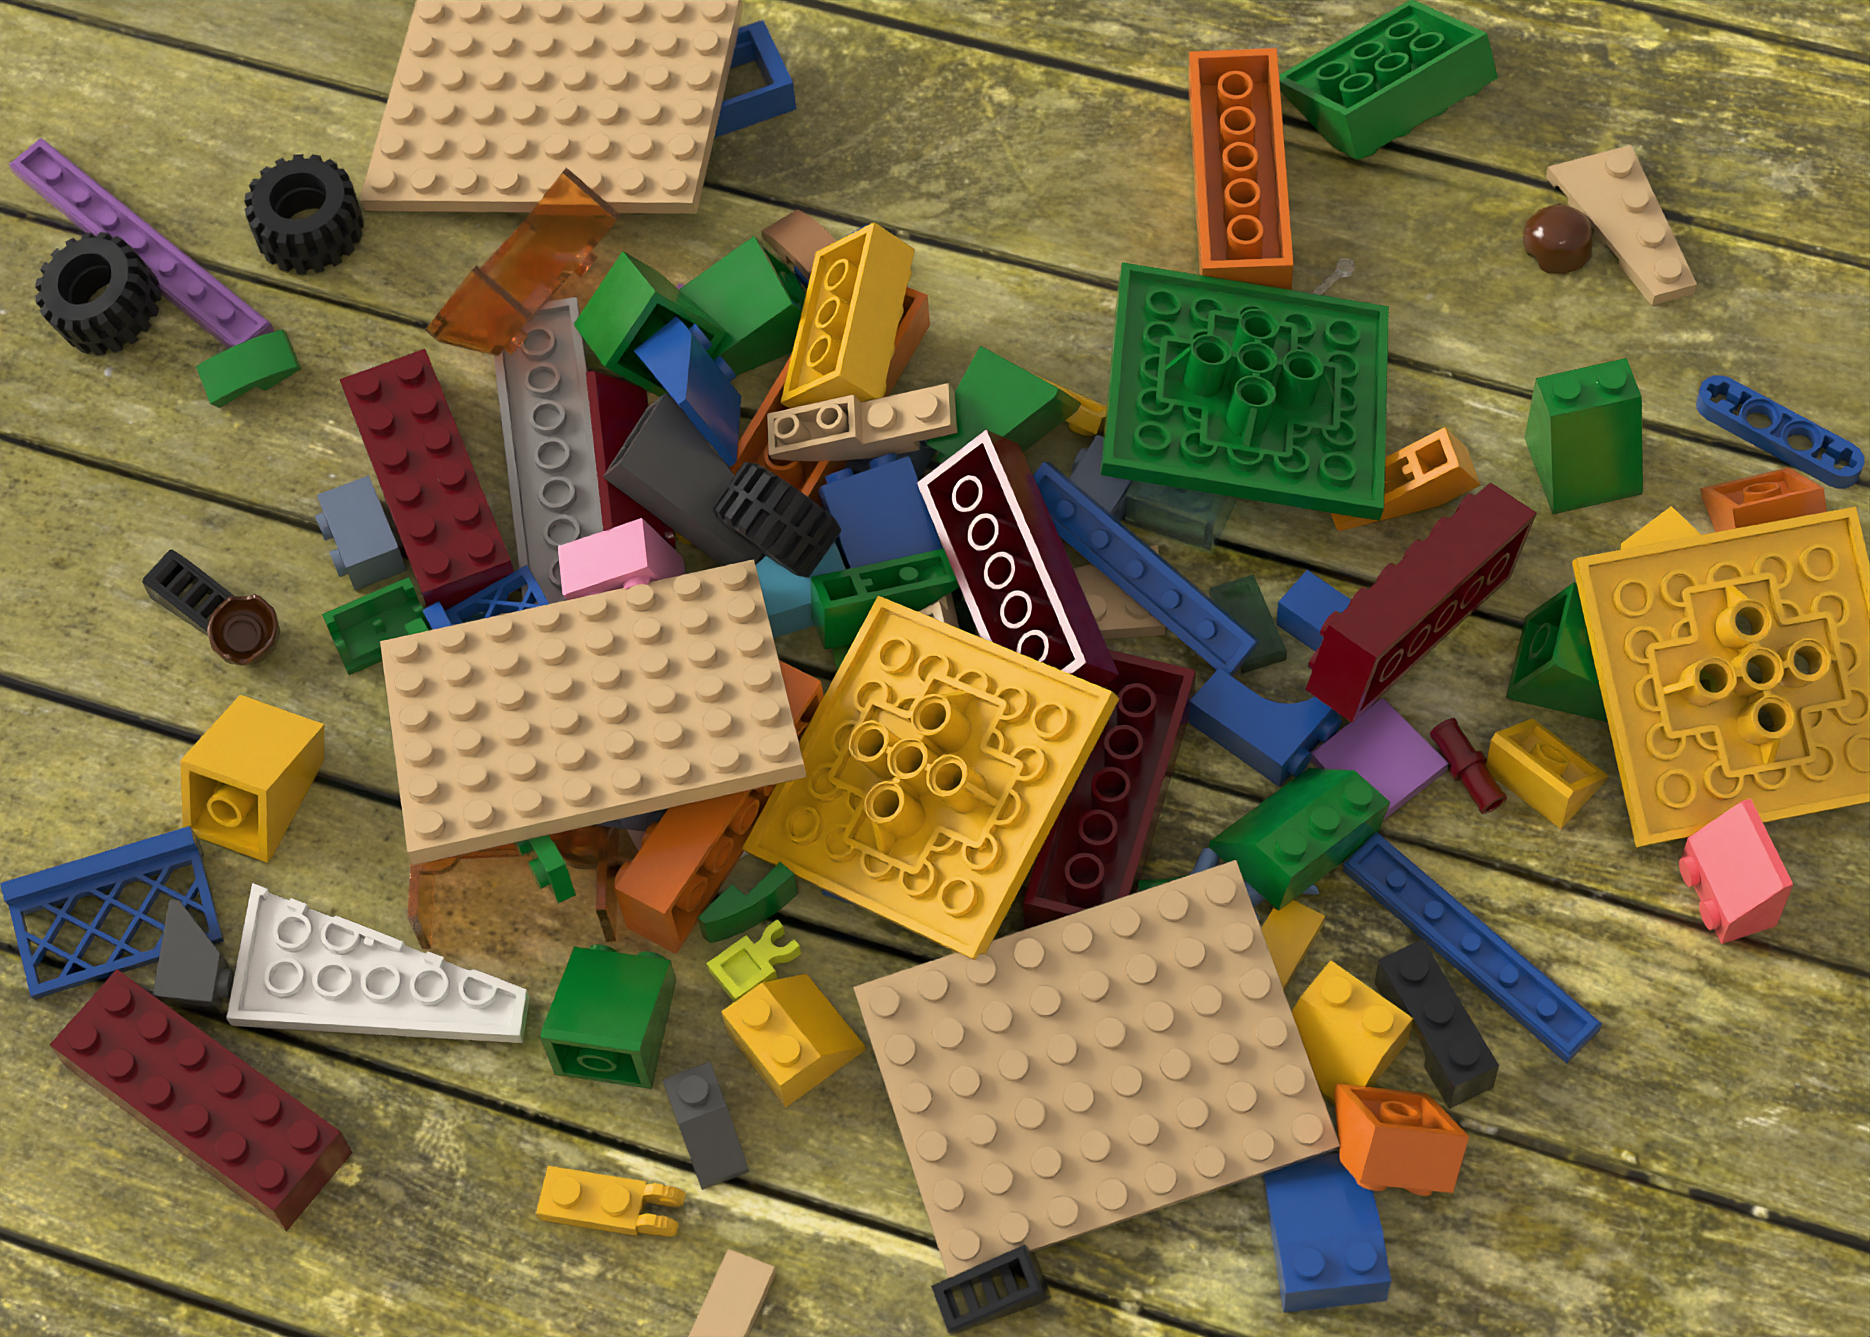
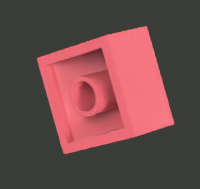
M1751 798L1741 801L1687 838L1681 859H1679V869L1685 884L1688 887L1694 886L1701 901L1699 903V910L1702 920L1709 930H1715L1721 944L1777 926L1792 890L1793 883Z

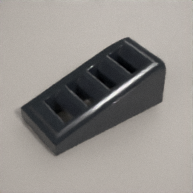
M173 549L169 550L142 581L151 599L206 636H208L207 627L209 624L207 618L223 601L230 596H234ZM190 583L194 585L182 599L178 598ZM206 594L210 595L196 611L193 609Z
M1026 1245L931 1286L950 1335L1030 1308L1052 1298L1037 1257ZM1022 1268L1028 1287L1020 1290L1013 1272ZM1000 1275L1009 1295L1002 1299L993 1279ZM980 1282L989 1303L984 1307H981L973 1285ZM960 1289L970 1313L961 1316L953 1292Z

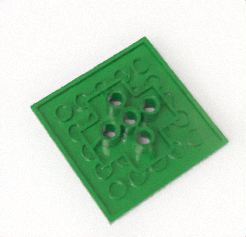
M1122 262L1118 278L1100 475L1380 521L1384 510L1389 306Z

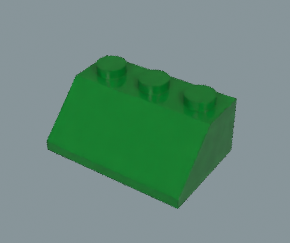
M1308 768L1210 840L1208 847L1226 863L1236 860L1242 878L1279 911L1353 855L1376 832L1378 833L1391 802L1355 770Z

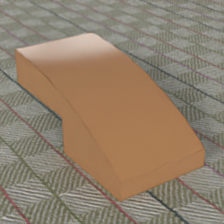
M796 209L761 231L763 238L786 264L792 262L808 281L816 252L836 242L818 222L799 209Z

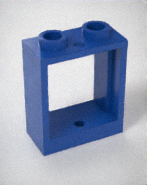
M763 20L739 28L730 69L755 60L767 86L722 101L714 138L797 109L793 81Z

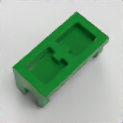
M409 577L322 614L348 675L383 661L380 641L407 636L405 624L421 617L428 630H432L422 611L424 608L418 600Z

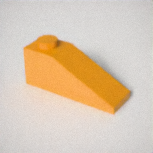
M1446 427L1385 457L1384 510L1380 521L1441 506L1481 486L1467 447ZM1331 513L1335 527L1339 531L1379 522L1377 520Z

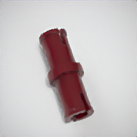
M1456 718L1447 719L1434 727L1430 732V737L1436 742L1451 765L1449 773L1455 781L1462 782L1478 806L1480 813H1490L1504 804L1507 800V795L1502 792L1485 766L1487 758L1482 751L1474 749L1459 727Z

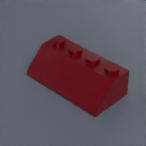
M597 371L586 372L603 531L643 518L670 546L677 549L675 532L672 528L603 478L643 413L650 405L646 389Z

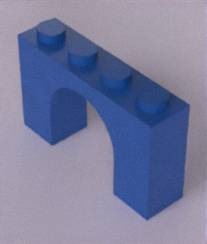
M1306 570L1279 600L1276 625L1316 652L1323 641V637L1320 636V630L1324 622L1334 611L1342 613L1348 608L1351 599ZM1221 668L1217 669L1189 701V724L1278 787H1281L1290 775L1297 777L1305 770L1312 758L1311 751L1320 741L1325 743L1335 735L1342 722L1340 719L1342 715L1316 697L1291 704L1273 702L1256 694Z

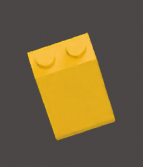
M239 695L180 760L183 828L190 826L200 839L268 863L324 762V724Z

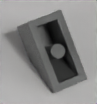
M169 899L153 996L169 1007L221 1012L223 998L229 999L231 996L234 981L233 969H228V962L180 900Z
M707 1062L662 1079L701 1190L748 1173L749 1169L711 1063Z

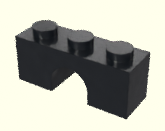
M1421 939L1379 959L1375 985L1382 997L1413 1018L1412 1027L1421 1042L1425 1054L1424 1068L1447 1107L1451 1109L1492 1089L1495 1084L1499 1064L1424 940Z

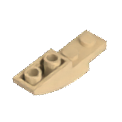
M948 383L860 402L855 395H849L767 414L769 456L772 459L839 461L875 458L890 453L902 454L920 450L919 441L957 433L955 391Z

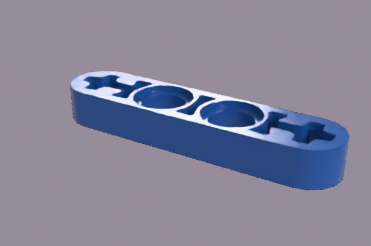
M1714 375L1702 382L1696 400V407L1700 415L1708 421L1828 486L1845 489L1853 486L1858 481L1865 461L1862 451L1853 443L1732 378ZM1719 394L1726 397V400L1722 399L1718 404L1711 401V397L1716 398ZM1742 404L1739 416L1733 414L1734 410L1737 411L1738 405ZM1752 413H1762L1769 417L1772 424L1767 428H1756L1749 424L1746 417ZM1793 435H1802L1811 441L1813 447L1806 451H1799L1791 447L1787 439ZM1822 447L1826 449V453H1823L1821 460H1818L1817 456ZM1841 460L1849 463L1842 470L1834 467V464H1838Z

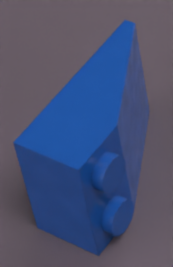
M676 316L634 351L730 468L737 462L741 395L731 384V381L737 376L721 356L712 360L706 352L712 344L696 324L688 329Z
M1340 1154L1320 1155L1263 1174L1283 1313L1387 1301L1391 1277L1383 1230L1373 1190L1366 1189L1356 1183L1353 1175L1340 1162Z

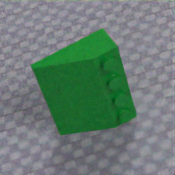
M1409 0L1279 75L1280 91L1333 148L1356 160L1375 154L1378 148L1395 138L1409 134L1417 125L1431 117L1445 113L1448 107L1465 97L1479 93L1484 86L1498 79L1486 32L1416 0Z

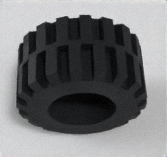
M303 154L293 155L292 160L285 161L284 158L275 161L276 166L273 168L266 166L260 171L261 178H253L249 185L251 192L245 194L244 202L247 208L244 210L261 254H264L266 261L271 265L277 263L279 269L285 272H289L294 268L297 274H307V271L310 269H314L315 273L325 271L324 266L332 264L335 267L342 263L340 257L343 255L350 256L354 252L353 243H360L362 238L360 228L364 227V219L352 181H350L348 173L344 168L339 169L337 163L331 159L323 162L320 155L312 154L309 159H306ZM319 209L309 217L295 220L290 219L301 211Z
M92 232L82 234L81 240L76 241L73 237L66 241V247L62 250L56 248L50 254L53 259L49 263L44 262L40 269L44 274L43 277L36 280L35 288L39 293L35 295L36 304L41 308L40 313L72 347H76L80 352L89 354L92 350L96 355H105L108 349L116 353L123 350L125 343L129 342L133 345L139 340L137 335L141 331L147 332L152 326L149 322L150 318L157 317L160 309L155 304L161 300V291L157 288L159 281L149 266L122 238L117 235L113 238L106 232H100L97 237ZM108 285L100 297L88 303L97 290Z
M744 462L711 508L717 520L786 570L802 577H810L842 531L837 520L821 506L779 476L756 463Z

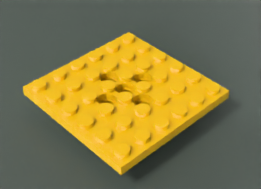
M1856 506L1578 557L1572 561L1636 848L1689 838L1741 801L1750 798L1763 823L1870 803V563ZM1737 613L1742 617L1748 618L1752 626L1750 635H1745L1738 630L1735 620ZM1795 652L1806 658L1809 664L1807 675L1801 673L1795 667ZM1748 661L1760 667L1763 674L1761 684L1749 678L1747 674ZM1701 670L1713 675L1716 681L1714 693L1705 690L1701 686L1699 681ZM1760 709L1771 714L1774 721V727L1771 732L1764 730L1758 722V712Z
M878 596L799 741L806 777L776 784L742 850L774 867L781 862L794 873L795 877L956 953L958 952L976 960L979 954H986L1119 698L1110 690Z

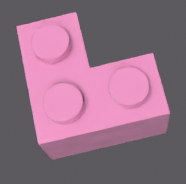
M643 518L558 546L562 594L567 600L621 588L629 589L638 584L648 585V582L685 574L684 558Z

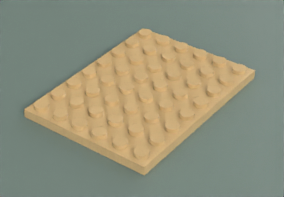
M416 0L359 199L365 211L697 214L744 8L742 0Z
M754 559L648 582V585L638 584L629 589H616L380 641L406 845L412 865L806 777Z
M1236 860L993 940L986 954H979L976 960L957 952L853 987L948 1278L1020 1246L1026 1245L1030 1251L1035 1252L1337 1150L1340 1146Z

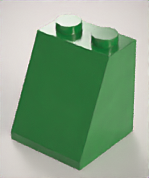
M755 236L679 289L725 329L726 334L710 357L712 360H715L718 356H721L736 376L792 353L806 293L792 268Z
M622 251L573 324L604 367L658 397L665 393L669 394L635 353L634 350L676 316L688 329L694 324L699 327L712 344L706 350L709 356H711L726 334L723 327L660 272Z
M980 346L955 390L957 433L928 439L926 445L939 451L935 460L942 464L982 432L988 430L1018 443L1022 452H1025L1077 412L1081 403L1056 386Z
M1627 358L1542 376L1535 380L1525 441L1552 514L1642 495V396Z
M1574 582L1526 615L1506 697L1517 702L1608 722L1577 583Z
M600 944L591 945L589 948L574 946L540 1035L554 1074L652 1089L677 980L671 960H667L664 956L650 951H641L637 955L618 953L614 948Z

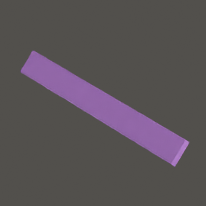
M42 138L9 164L13 174L84 232H92L95 237L100 232H106L113 238L116 235L122 238L156 275L159 281L157 288L161 291V295L226 348L229 349L250 339L274 332L268 320Z

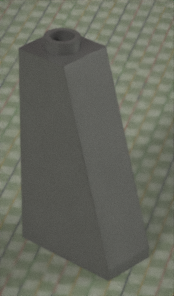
M666 393L647 407L603 478L722 566L753 559L756 565L766 557L717 520L711 508L733 479L734 474L674 399Z

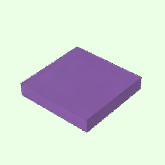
M1381 698L1363 712L1353 723L1350 722L1311 752L1312 758L1310 760L1317 768L1355 770L1391 802L1384 820L1448 769V762L1384 698Z

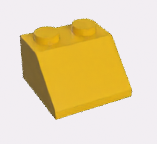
M1332 960L1301 995L1292 1010L1294 1021L1321 1095L1334 1105L1336 1083L1372 1087L1409 1042L1413 1022L1411 1016Z
M807 974L762 982L721 1011L727 1035L785 1108L866 1050L863 1042Z

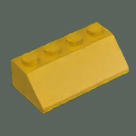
M874 222L816 252L781 404L786 407L795 408L849 395H855L860 402L883 398L887 388L886 378L890 360L895 352L894 342L898 323L903 315L902 305L906 287L912 275L911 264L915 251L914 248Z

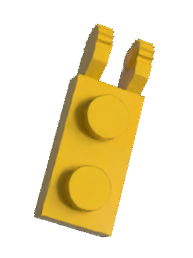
M547 1166L536 1215L541 1221L638 1236V1233L674 1237L677 1234L679 1223L667 1216L643 1214L645 1203L681 1207L684 1204L686 1193L676 1187L663 1184H647L646 1181Z

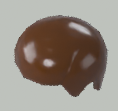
M1561 203L1539 209L1525 222L1523 241L1527 255L1532 254L1535 256L1542 271L1566 274L1582 268L1592 257L1593 238L1591 224L1580 210Z
M256 594L251 596H230L211 614L207 634L211 648L217 655L229 664L244 666L263 661L275 650L280 635V627L274 608L261 596Z

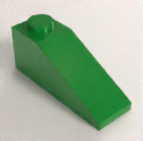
M944 548L811 577V619L826 650L853 643L878 596L918 612L960 586Z

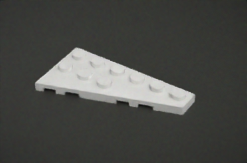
M252 883L226 1019L231 1026L523 1043L530 997L527 989L475 969L469 971L446 962L442 956L429 951L423 953L405 946L403 941L339 916L331 917L310 909L303 902L293 898L290 900L269 893L267 888Z

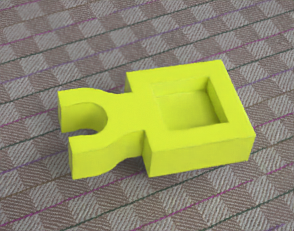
M778 919L767 926L761 939L755 944L745 935L706 963L710 974L733 1002L762 982L777 979L776 970L773 968L774 965L788 963L801 955L800 945L795 939L784 947L773 945L776 939L785 934L784 927Z

